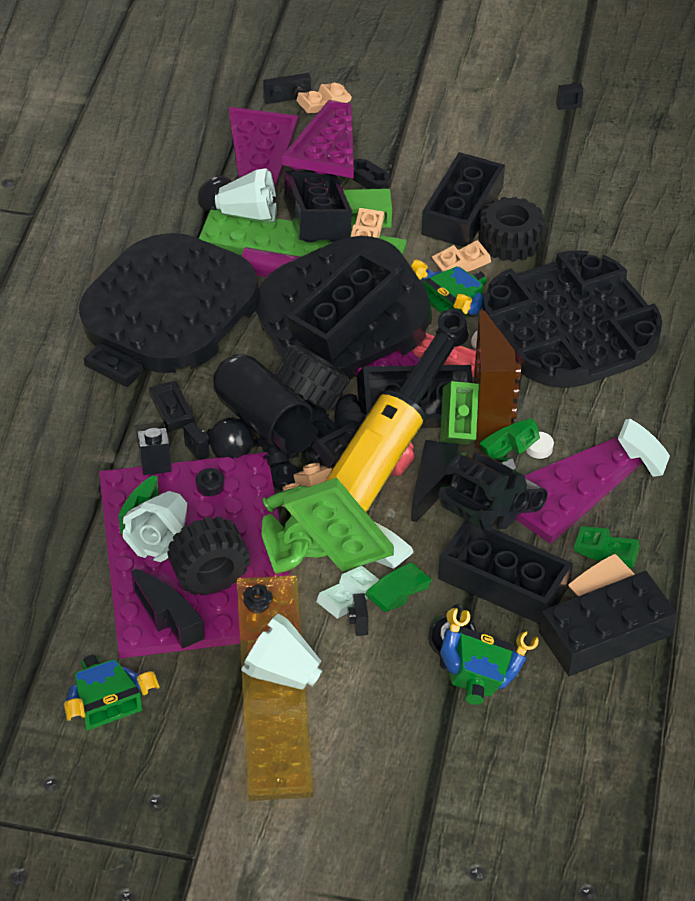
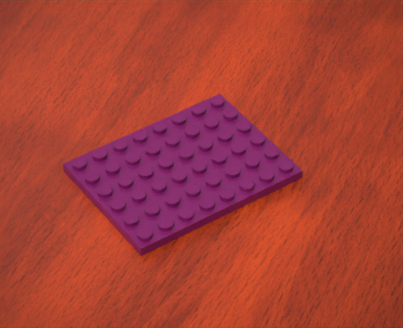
M267 452L247 454L235 459L220 457L171 463V472L143 475L142 466L99 471L119 659L257 642L263 631H269L271 627L268 624L278 613L288 619L300 634L289 571L279 574L274 572L262 538V520L265 515L272 514L280 522L278 508H275L274 512L270 513L262 500L264 497L268 498L275 494L270 466H268L267 460L263 458ZM213 468L222 472L225 485L223 491L215 496L200 494L196 489V476L200 471ZM150 476H158L159 495L171 491L180 494L187 502L185 526L193 524L192 522L196 520L201 521L206 517H211V519L222 517L223 520H230L232 524L236 525L250 555V565L246 567L247 572L245 575L240 576V580L230 585V588L220 590L216 594L209 593L208 595L201 596L200 593L193 595L189 591L186 592L179 584L169 558L162 562H157L153 560L154 556L140 557L124 540L123 535L120 534L118 515L131 493ZM138 569L148 573L178 592L203 620L204 640L182 649L169 627L158 632L133 591L131 571ZM256 584L266 586L267 590L271 591L273 595L269 608L262 613L249 611L243 603L245 599L243 597L244 591Z

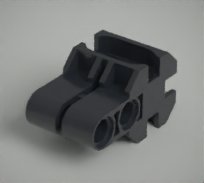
M474 452L473 458L469 457L467 453H458L448 464L445 474L454 476L449 487H441L438 495L443 508L484 531L492 530L493 524L498 529H507L520 513L538 512L545 505L548 492L545 488L525 479L523 474L481 452Z

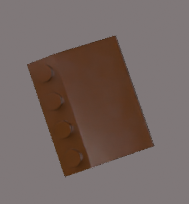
M480 310L473 383L479 384L475 448H481L479 443L488 436L515 423V421H511V419H516L517 402H513V399L519 398V382H515V380H520L521 362H516L515 350L488 314Z

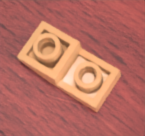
M339 83L321 84L318 92H299L296 101L307 113H317L328 100L347 103L351 100V95Z
M359 208L351 237L371 236L379 238L385 217L384 212Z
M478 240L459 250L453 245L432 256V260L441 271L458 266L468 272L491 262L490 255Z
M319 463L305 465L303 467L304 471L294 474L295 483L285 485L283 491L297 486H306L308 488L320 484L326 480L332 471V467L320 466Z
M614 554L585 571L568 586L578 597L635 574Z

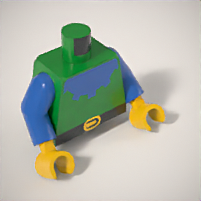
M420 260L413 261L411 268L418 278L423 281L429 296L430 306L441 314L448 309L460 310L465 318L468 315L477 316L484 301L483 285L487 282L486 276L482 271L478 270L473 274H469L461 267L456 266L446 271L433 272L428 269L424 262Z
M452 608L447 613V620L451 625L450 628L446 629L440 654L447 670L450 672V682L454 686L466 689L465 699L468 703L479 705L484 702L485 696H491L497 689H504L518 675L527 658L525 656L526 651L534 649L538 645V637H533L530 645L526 646L524 644V637L527 632L520 633L516 639L518 648L513 650L514 644L462 627L470 620L469 611L463 610L460 620L457 621V608Z
M96 655L85 657L81 661L83 670L76 672V684L69 688L66 702L64 703L66 719L70 721L71 717L82 716L85 729L88 731L142 711L140 691L145 696L148 694L149 689L160 688L155 673L149 671L140 675L127 667H121L117 660L112 659L100 663Z

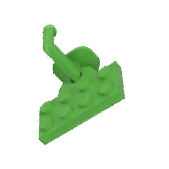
M338 478L308 488L306 486H297L262 499L270 513H273L275 508L282 505L291 513L285 528L272 514L265 515L262 520V538L276 574L297 567L303 560V557L318 558L329 556L343 572L394 555V545Z

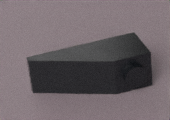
M163 422L135 425L143 475L171 472L169 441Z
M425 440L412 500L411 521L417 522L439 499L438 495L441 487H449L451 485L454 475H447L445 473L448 464L458 455L459 444Z

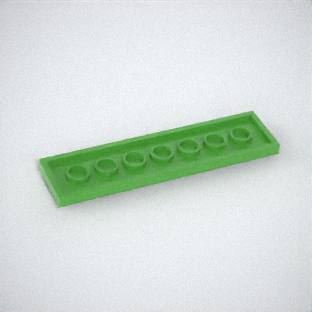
M221 209L210 211L199 237L203 241L238 255H242L244 248L248 247L302 257L333 243L329 240H317L315 242L299 240L293 222L289 220L276 219L275 222L263 223L224 215L221 213ZM379 236L380 239L393 244L404 256L407 240Z

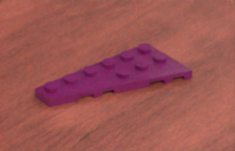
M328 100L282 155V165L290 166L295 170L307 169L317 174L328 173L353 178L354 159L351 103Z
M229 107L238 179L255 170L267 168L272 174L276 192L284 165H282V155L292 144L298 126V116Z
M618 437L524 475L525 479L545 488L548 492V497L545 505L538 512L520 513L515 520L551 544L641 465L643 461L641 457L630 459Z

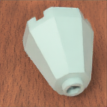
M267 168L258 169L219 188V193L215 195L216 208L218 210L221 209V213L228 216L263 223L275 222L277 203H273V197L276 196L271 172Z
M168 491L128 511L123 518V524H125V529L123 530L124 540L140 557L146 558L147 555L154 556L153 560L157 562L166 560L168 558L169 543L174 541L173 536L176 533H180L182 531L181 528L185 526L187 502L180 494Z
M278 613L269 622L268 626L271 627L269 631H263L241 670L254 678L302 690L307 684L313 687L322 673V670L318 668L321 660L291 622Z

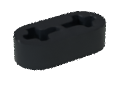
M356 159L353 161L354 175L352 179L367 189L390 188V175L387 171L366 159Z

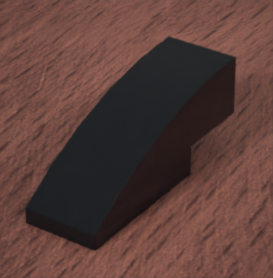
M138 569L131 571L133 591L158 632L169 627L182 649L204 640L203 620L178 592L148 573Z

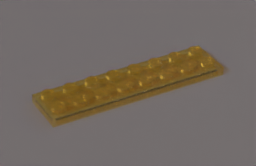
M297 575L237 578L242 669L247 656L262 632H268L271 628L268 624L275 615L279 613L288 619L300 635L301 623ZM256 584L266 586L267 590L271 591L273 595L269 608L262 613L249 611L243 603L245 599L243 597L244 591ZM242 671L249 801L313 798L305 688L302 690L254 678Z

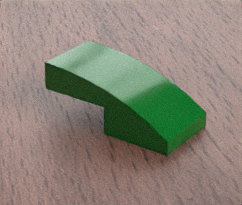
M531 418L506 426L488 436L479 444L483 454L497 459L502 458L512 449L519 455L540 439L536 421Z
M152 475L143 481L125 501L118 515L120 534L123 535V530L125 529L123 518L128 511L159 496L158 476Z
M586 526L580 527L574 544V551L583 556L601 562L616 554L628 568L632 569L640 549L639 539L610 537L609 529Z
M411 562L380 579L366 591L365 595L386 613L404 606L410 595L429 589L432 579Z

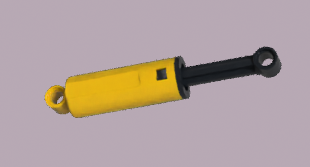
M448 309L442 312L438 318L439 328L436 331L435 337L399 393L392 390H385L381 393L325 480L338 478L365 512L370 508L426 419L424 411L418 406L419 402L454 347L461 346L468 340L469 330L466 318L460 310Z

